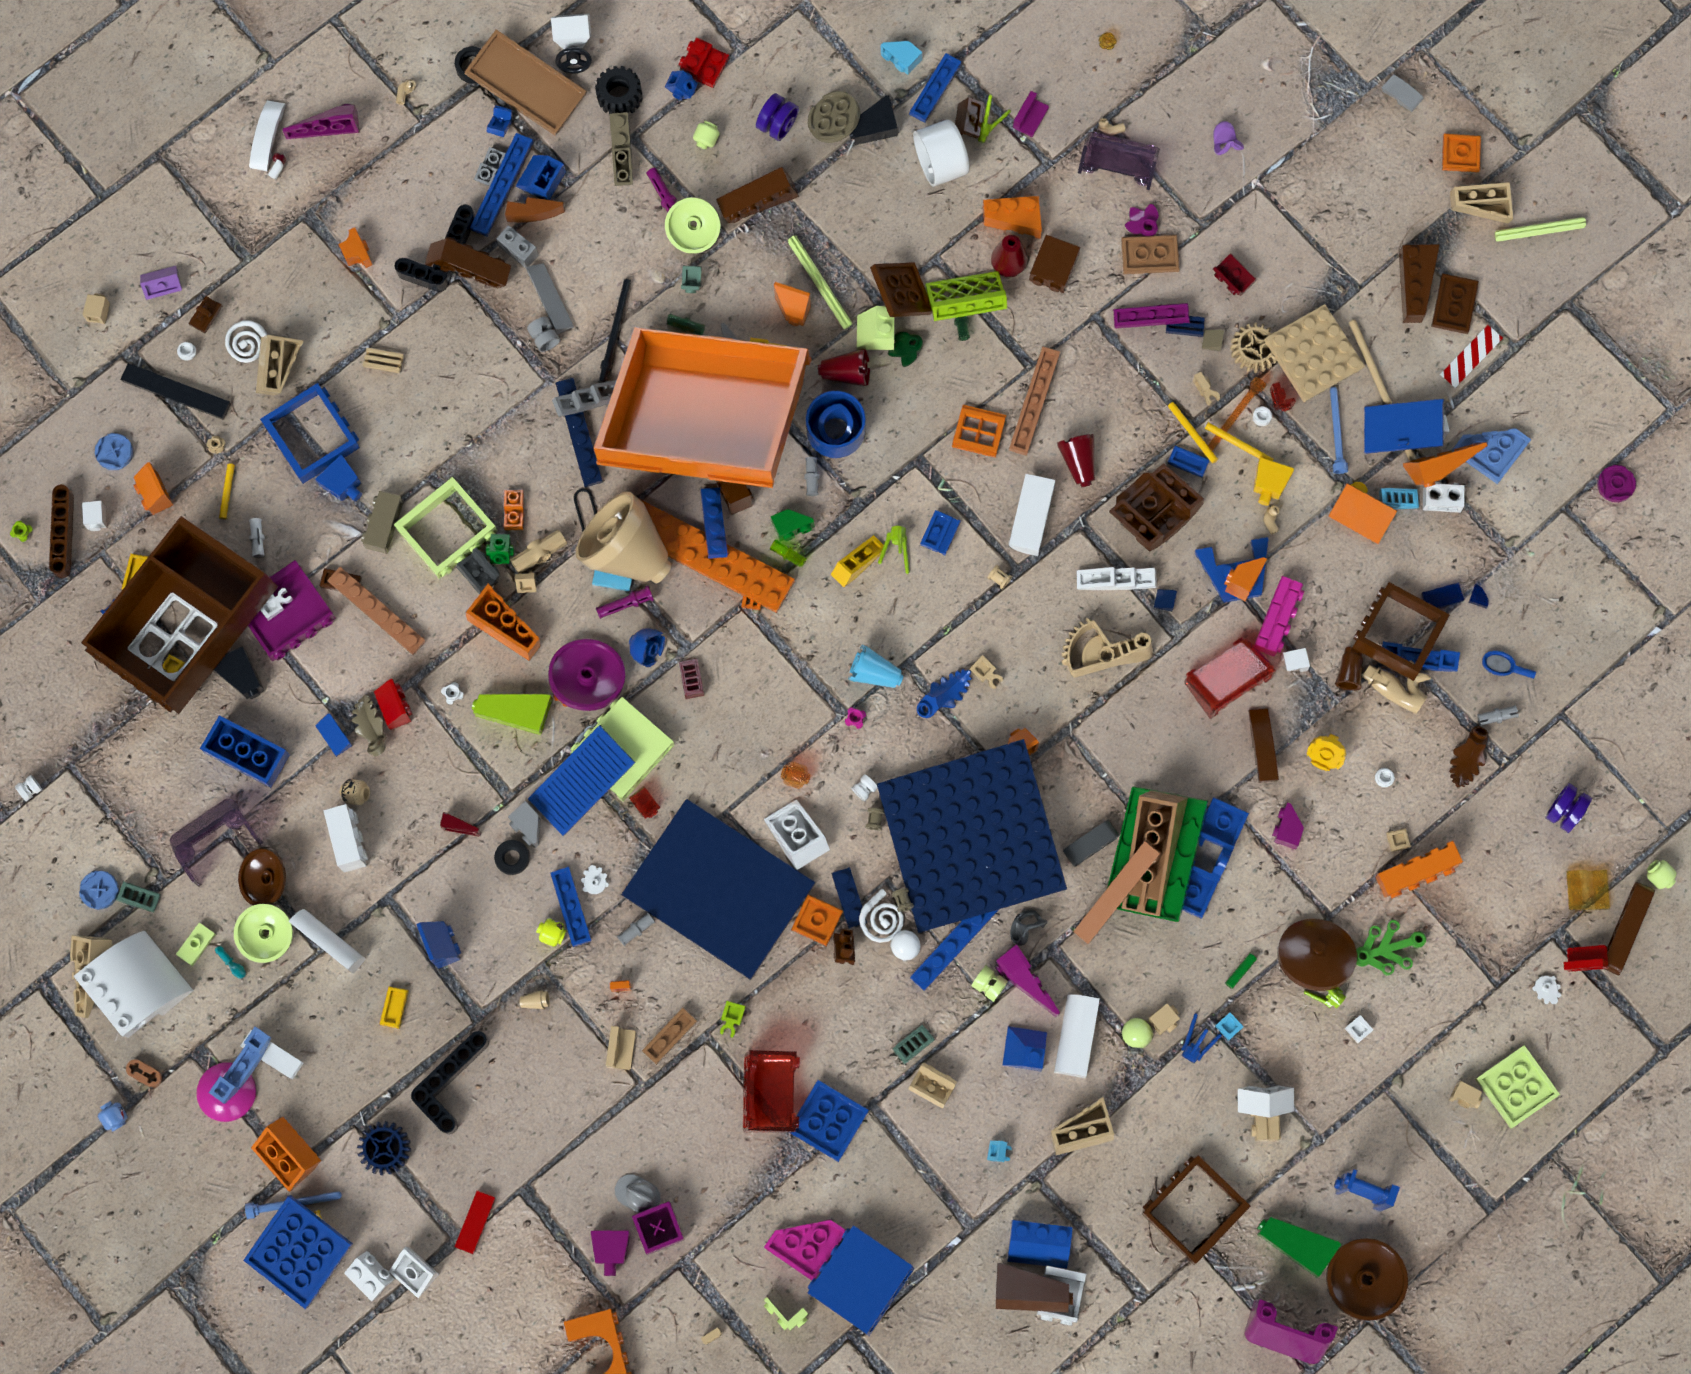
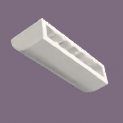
M1025 474L1009 546L1012 549L1025 554L1039 555L1055 480Z
M305 909L298 911L289 920L293 926L351 973L354 974L366 960V958Z
M1067 995L1054 1073L1086 1078L1099 998Z

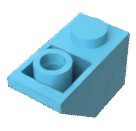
M909 41L883 42L881 44V56L886 61L890 60L900 72H905L907 75L922 61V51Z

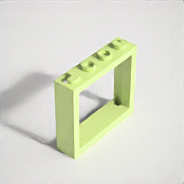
M453 477L394 524L396 530L439 579L446 574L449 575L452 572V568L470 555L474 548L479 550L484 542L490 541L491 534L498 532L496 526ZM457 491L484 522L486 527L437 566L407 530Z

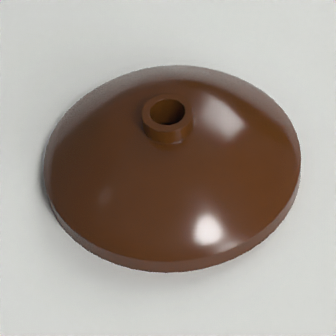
M256 849L250 852L244 858L238 874L239 889L243 898L252 906L257 904L272 905L280 898L286 883V871L283 861L274 851L269 849Z

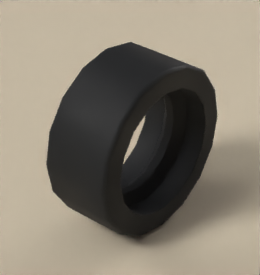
M474 46L465 47L456 55L454 64L457 75L461 80L472 84L477 83L465 75L462 63L468 57H476L481 48Z

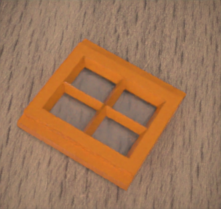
M962 405L952 447L996 458L1006 415Z

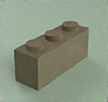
M379 491L378 496L374 497L372 504L374 507L373 512L367 518L368 528L367 531L363 532L361 538L366 549L388 554L395 531L394 524L398 521L404 502L401 496Z

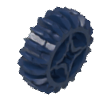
M388 1121L384 1122L383 1127L380 1122H377V1129L370 1125V1133L366 1130L363 1131L366 1138L360 1137L359 1140L364 1143L363 1145H357V1148L363 1149V1152H359L357 1155L358 1157H365L360 1162L361 1164L368 1162L365 1169L370 1170L373 1167V1174H376L379 1170L380 1175L384 1176L386 1169L387 1173L391 1175L392 1168L398 1172V1164L406 1165L402 1159L410 1158L405 1154V1151L411 1152V1148L405 1147V1145L410 1144L411 1141L404 1140L408 1134L406 1132L400 1134L403 1128L400 1126L396 1129V1123H392L389 1128ZM383 1132L393 1133L385 1140H379L375 1137ZM396 1138L400 1146L398 1155L393 1151ZM371 1142L376 1147V1150L372 1158L369 1154V1146ZM378 1143L385 1145L391 1154L384 1151L381 1153L382 1148ZM385 1156L393 1159L388 1164H376L378 1160Z

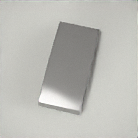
M1394 74L1381 87L1384 93L1395 98L1399 105L1411 112L1424 99L1419 92Z
M489 147L483 163L479 165L474 180L490 186L506 153Z

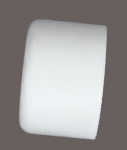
M944 120L914 131L913 139L916 153L931 186L935 187L965 176L969 172V158L964 141L957 126L951 120Z

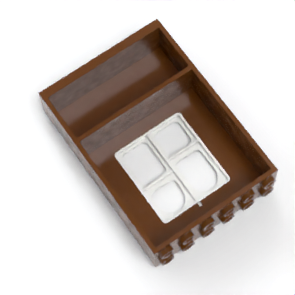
M180 516L81 643L86 647L84 651L99 663L104 664L109 670L118 674L123 680L132 684L168 712L175 711L180 714L278 586L263 571ZM177 600L189 608L190 612L175 632L168 634L159 628L156 623L170 604ZM197 616L202 617L213 626L201 643L196 642L185 634V630ZM149 632H153L163 639L165 644L155 656L145 657L140 653V644ZM181 640L190 646L194 652L178 672L167 673L162 666L163 659L174 644Z

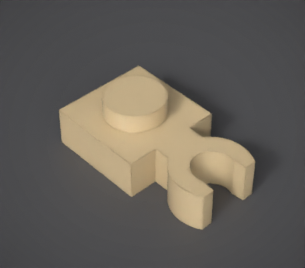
M983 655L968 669L981 682L987 679L988 685L992 689L997 688L993 684L994 679H998L1000 682L1003 681L1000 675L993 673L996 668Z

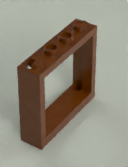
M1388 582L1385 588L1381 587L1376 596L1379 598L1378 602L1373 601L1368 611L1372 613L1370 616L1366 615L1361 623L1363 629L1362 631L1357 630L1353 638L1356 642L1352 648L1414 681L1450 614ZM1387 596L1436 622L1414 664L1365 638Z
M1199 1155L1195 1158L1191 1156L1183 1164L1186 1168L1181 1173L1177 1170L1170 1178L1172 1182L1168 1187L1163 1185L1156 1192L1158 1197L1154 1201L1150 1199L1142 1207L1145 1210L1142 1215L1193 1265L1197 1264L1251 1207ZM1197 1165L1238 1207L1192 1254L1151 1212Z

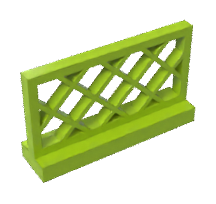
M998 271L925 283L934 321L1007 309V296ZM996 278L993 283L987 281L988 279ZM970 282L977 283L975 286L969 285ZM952 285L959 286L956 290L950 288ZM982 285L988 287L986 291L979 288ZM939 288L941 290L937 293L931 289ZM964 288L970 290L967 294L961 292ZM945 292L951 293L949 297H946L943 294Z

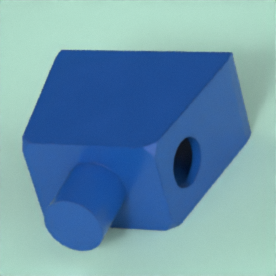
M342 455L315 479L320 487L341 501L345 500L348 496L353 501H357L362 496V493L357 489L361 482Z

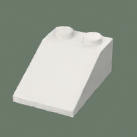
M797 799L764 819L784 853L797 870L830 850L825 836Z

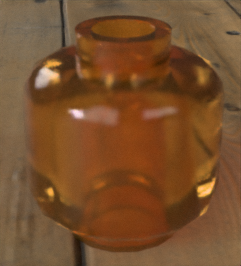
M791 761L783 766L780 778L783 779L785 785L801 789L804 784H808L811 774L808 773L806 765Z

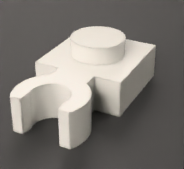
M282 588L276 597L272 594L261 608L268 621L284 610L281 606L282 604L292 602L293 598L291 596L283 598V595L288 592L285 588Z

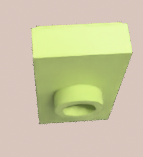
M198 923L176 955L193 966L216 934L201 923Z

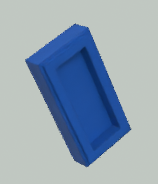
M1174 446L1167 464L1202 478L1210 460Z

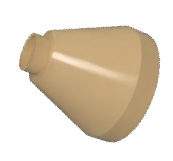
M622 492L609 500L590 520L576 547V558L589 569L643 582L651 580L654 583H659L666 577L672 566V563L667 559L668 552L644 503L631 492Z

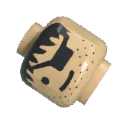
M348 779L341 785L339 791L342 800L347 804L362 805L370 796V788L365 781Z

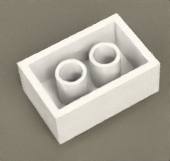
M347 804L323 810L337 866L344 873L366 867L365 861L368 860L366 849H363L361 842H364L361 831L356 826L359 823L356 812L350 809Z

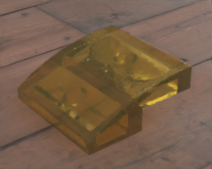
M1607 870L1566 871L1569 910H1610Z

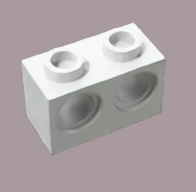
M1435 481V485L1423 488V510L1461 513L1464 508V485H1459L1456 482L1440 484V482ZM1430 493H1436L1438 495V498H1432L1430 496ZM1449 494H1455L1457 496V500L1451 499L1449 497Z

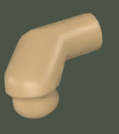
M407 80L398 86L397 104H405L406 95L415 90L416 82L414 80Z
M1106 118L1099 120V130L1109 136L1125 132L1124 123L1113 126L1109 124Z
M1275 505L1266 510L1263 518L1271 535L1279 531L1275 520L1280 510Z

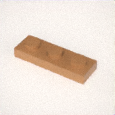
M682 1008L649 1042L642 1052L657 1065L697 1021Z

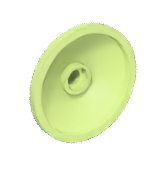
M690 197L676 202L668 211L665 219V231L669 241L677 249L686 253H700L709 249L716 242L720 233L721 224L717 211L709 202L700 198ZM691 221H696L697 226H691Z
M257 904L247 908L238 917L234 927V940L238 950L243 956L254 962L266 963L277 960L286 953L292 942L293 928L289 922V917L283 910L270 904ZM265 929L269 930L267 937L263 934Z

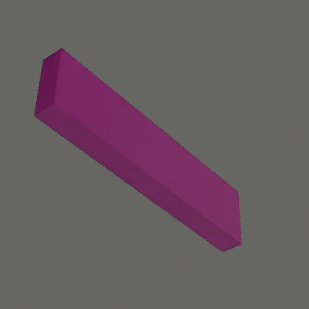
M1188 303L1113 309L1115 329L1189 323Z

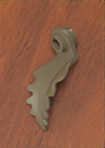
M364 695L358 700L359 703L354 706L357 709H354L352 713L357 716L352 718V722L358 724L354 729L355 733L368 740L367 752L376 757L385 751L386 746L384 744L387 737L383 732V719L380 716L376 717L377 708H372L373 701H371V697Z

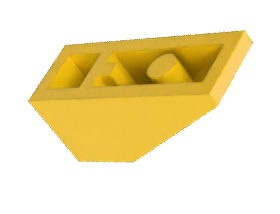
M873 535L838 561L831 576L843 587H846L880 556L884 545Z

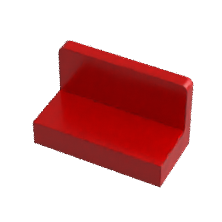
M1606 945L1567 949L1568 962H1564V970L1568 972L1609 969Z

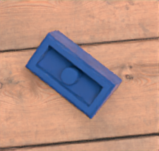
M330 713L315 725L336 757L352 747V744Z

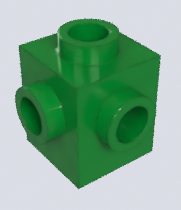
M491 534L490 545H486V555L490 556L491 564H510V556H514V545H511L510 534Z

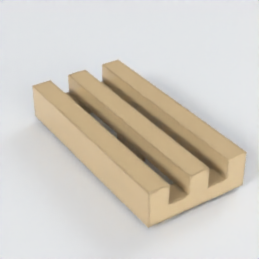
M366 348L363 367L400 373L404 355ZM371 354H372V355H378V356L389 357V358H395V359H399V360H393V359H388V358H382V357L371 356ZM369 360L395 364L397 367L369 363Z

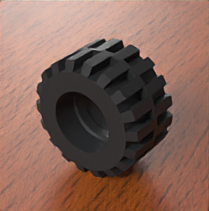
M613 66L614 69L607 68L606 73L602 72L600 74L601 78H597V84H595L600 108H603L605 113L609 111V114L634 113L635 108H639V102H642L643 95L638 75L633 73L630 68L626 70L625 66H621V68ZM617 86H624L629 89L621 97H614L609 94Z

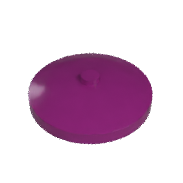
M593 639L575 640L562 646L552 657L548 670L549 685L557 699L570 708L581 711L602 709L614 702L622 692L625 683L624 663L619 654L603 642Z

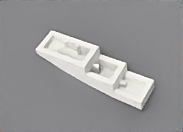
M1114 567L1077 570L1078 590L1157 588L1155 568L1135 569L1132 567L1115 569Z

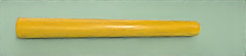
M1171 402L1168 408L1211 463H1215L1218 458L1176 404Z
M1207 422L1205 429L1258 459L1261 457L1270 461L1274 460V458Z

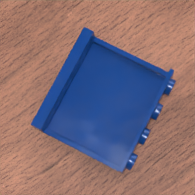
M853 1225L851 1229L848 1228L844 1232L841 1244L833 1248L831 1259L829 1262L825 1261L819 1270L821 1272L817 1279L814 1278L810 1282L807 1293L870 1336L914 1271V1267Z

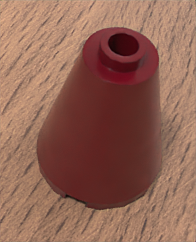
M1015 235L1004 237L992 252L991 264L999 272V275L1015 277L1026 269L1028 255L1020 239Z
M860 349L822 360L821 364H818V375L825 380L863 387L867 386L870 381V368H868L867 362H870L866 349Z
M1094 434L1073 437L1067 442L1065 440L1057 442L1060 453L1076 485L1080 484L1081 488L1092 485L1091 482L1095 481Z

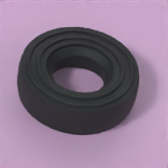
M507 840L497 847L494 860L501 872L507 875H516L526 869L529 864L530 855L526 846L520 841ZM510 850H515L519 853V861L514 865L507 864L504 859L505 854Z

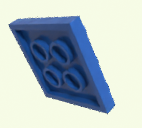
M817 1080L787 1132L839 1162L869 1110Z

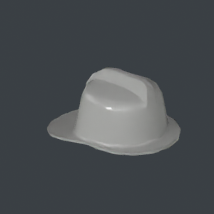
M633 1174L625 1175L616 1183L615 1196L618 1201L638 1213L656 1207L660 1203L661 1197L658 1188L639 1176Z

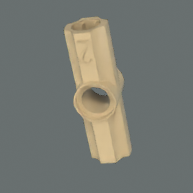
M556 530L542 540L532 541L526 550L511 558L510 561L520 574L536 563L542 564L546 562L552 553L567 545V541L562 533Z

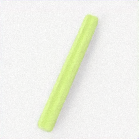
M1584 217L1503 229L1495 231L1494 235L1496 241H1504L1585 228L1586 220Z

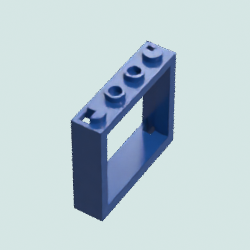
M318 383L260 419L302 484L323 472L340 455L345 458L360 448L357 443L359 438L354 431L350 433L347 428L350 426L344 416L342 418L339 416L338 412L340 410L335 402L331 403L328 397L330 395L325 387L321 388ZM319 395L349 441L302 470L273 426V423Z

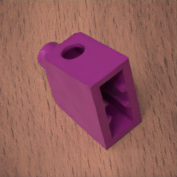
M591 1231L595 1263L604 1264V1276H616V1264H625L630 1231Z

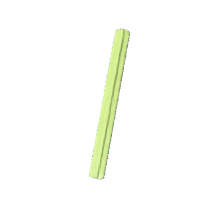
M797 236L790 237L788 239L790 247L843 329H847L852 325L850 318Z

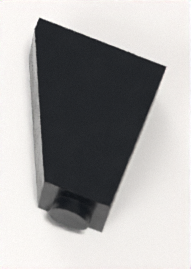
M889 95L860 114L856 128L849 135L850 140L853 139L855 145L898 136V127Z
M243 646L227 653L213 670L246 699L256 698L264 691L247 651Z

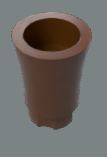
M1352 647L1345 648L1339 673L1335 681L1336 687L1348 691H1357L1362 688L1363 657L1361 652Z

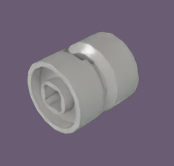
M548 317L538 318L527 327L529 334L535 339L534 343L540 352L551 350L560 342L558 334L555 330H552L553 326Z

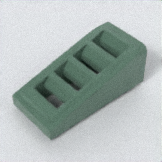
M123 881L116 901L154 913L161 894ZM127 889H130L128 899L124 898ZM134 892H139L136 900L132 901ZM142 893L146 894L143 904H140L139 901ZM153 896V900L150 907L146 906L149 897Z
M922 1024L892 1048V1050L903 1064L906 1065L935 1039ZM922 1032L928 1041L924 1042L918 1033ZM916 1037V1039L921 1043V1046L918 1047V1045L913 1041L912 1038ZM910 1042L916 1050L913 1052L906 1043ZM904 1047L910 1055L906 1056L900 1048Z

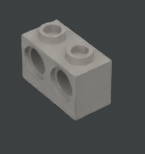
M509 225L496 238L498 246L525 268L530 266L539 256L537 248Z

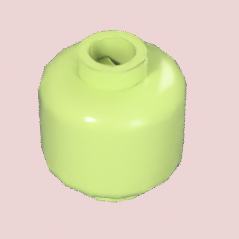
M707 121L699 123L693 135L694 141L697 142L696 146L705 150L707 147L713 148L720 134L719 130H717L718 126Z
M1655 860L1648 866L1647 878L1656 888L1668 889L1675 884L1676 870L1667 861Z

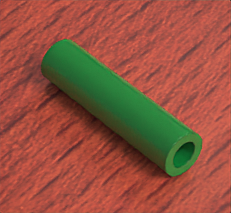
M1249 953L1225 984L1233 989L1256 962L1257 958Z

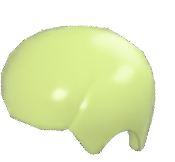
M1133 1018L1123 1025L1122 1037L1129 1046L1144 1048L1152 1041L1153 1030L1147 1021L1141 1018Z

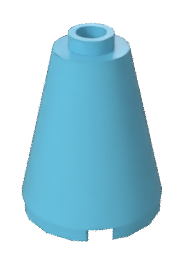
M862 644L860 648L863 650L861 654L857 652L850 669V673L853 675L848 676V680L895 688L896 685L900 686L904 676L901 674L902 670Z

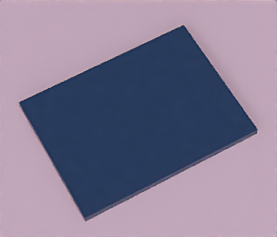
M686 799L621 895L751 980L815 885V882Z

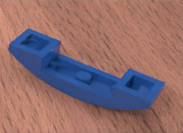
M1384 641L1382 643L1383 648L1414 663L1422 650L1404 647L1398 643ZM1431 650L1421 670L1457 672L1460 652Z

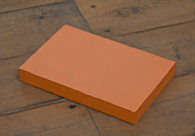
M1347 483L1328 517L1379 544L1397 510Z

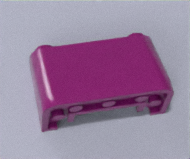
M1261 1299L1253 1302L1244 1332L1245 1338L1249 1342L1309 1364H1316L1322 1360L1335 1338L1337 1326L1321 1323L1316 1327L1315 1331H1308L1307 1334L1275 1322L1277 1311L1270 1302Z

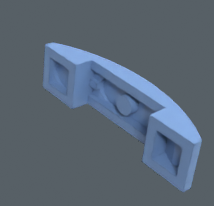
M255 1026L244 1041L246 1045L224 1077L220 1076L209 1093L222 1103H227L253 1073L263 1057L271 1037Z

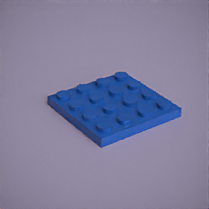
M290 1195L286 1198L243 1261L296 1303L307 1309L353 1243Z

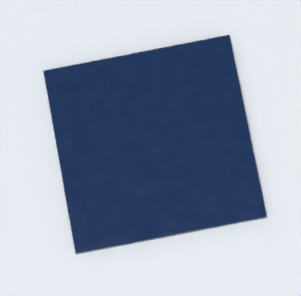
M1025 739L877 783L905 888H908L909 899L914 904V907L911 909L918 933L1067 890Z

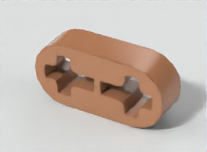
M131 1060L126 1066V1072L129 1076L149 1087H157L163 1080L162 1074L158 1070L140 1060ZM139 1064L138 1068L143 1070L142 1074L138 1072L133 1074L132 1066ZM156 1073V1082L152 1081L149 1083L150 1079L146 1077V1074L154 1075Z

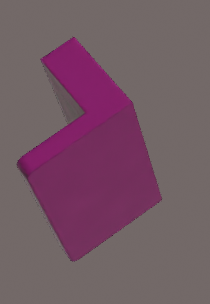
M1030 91L1013 122L1014 129L1030 137L1034 136L1049 109L1048 105L1037 100V93Z

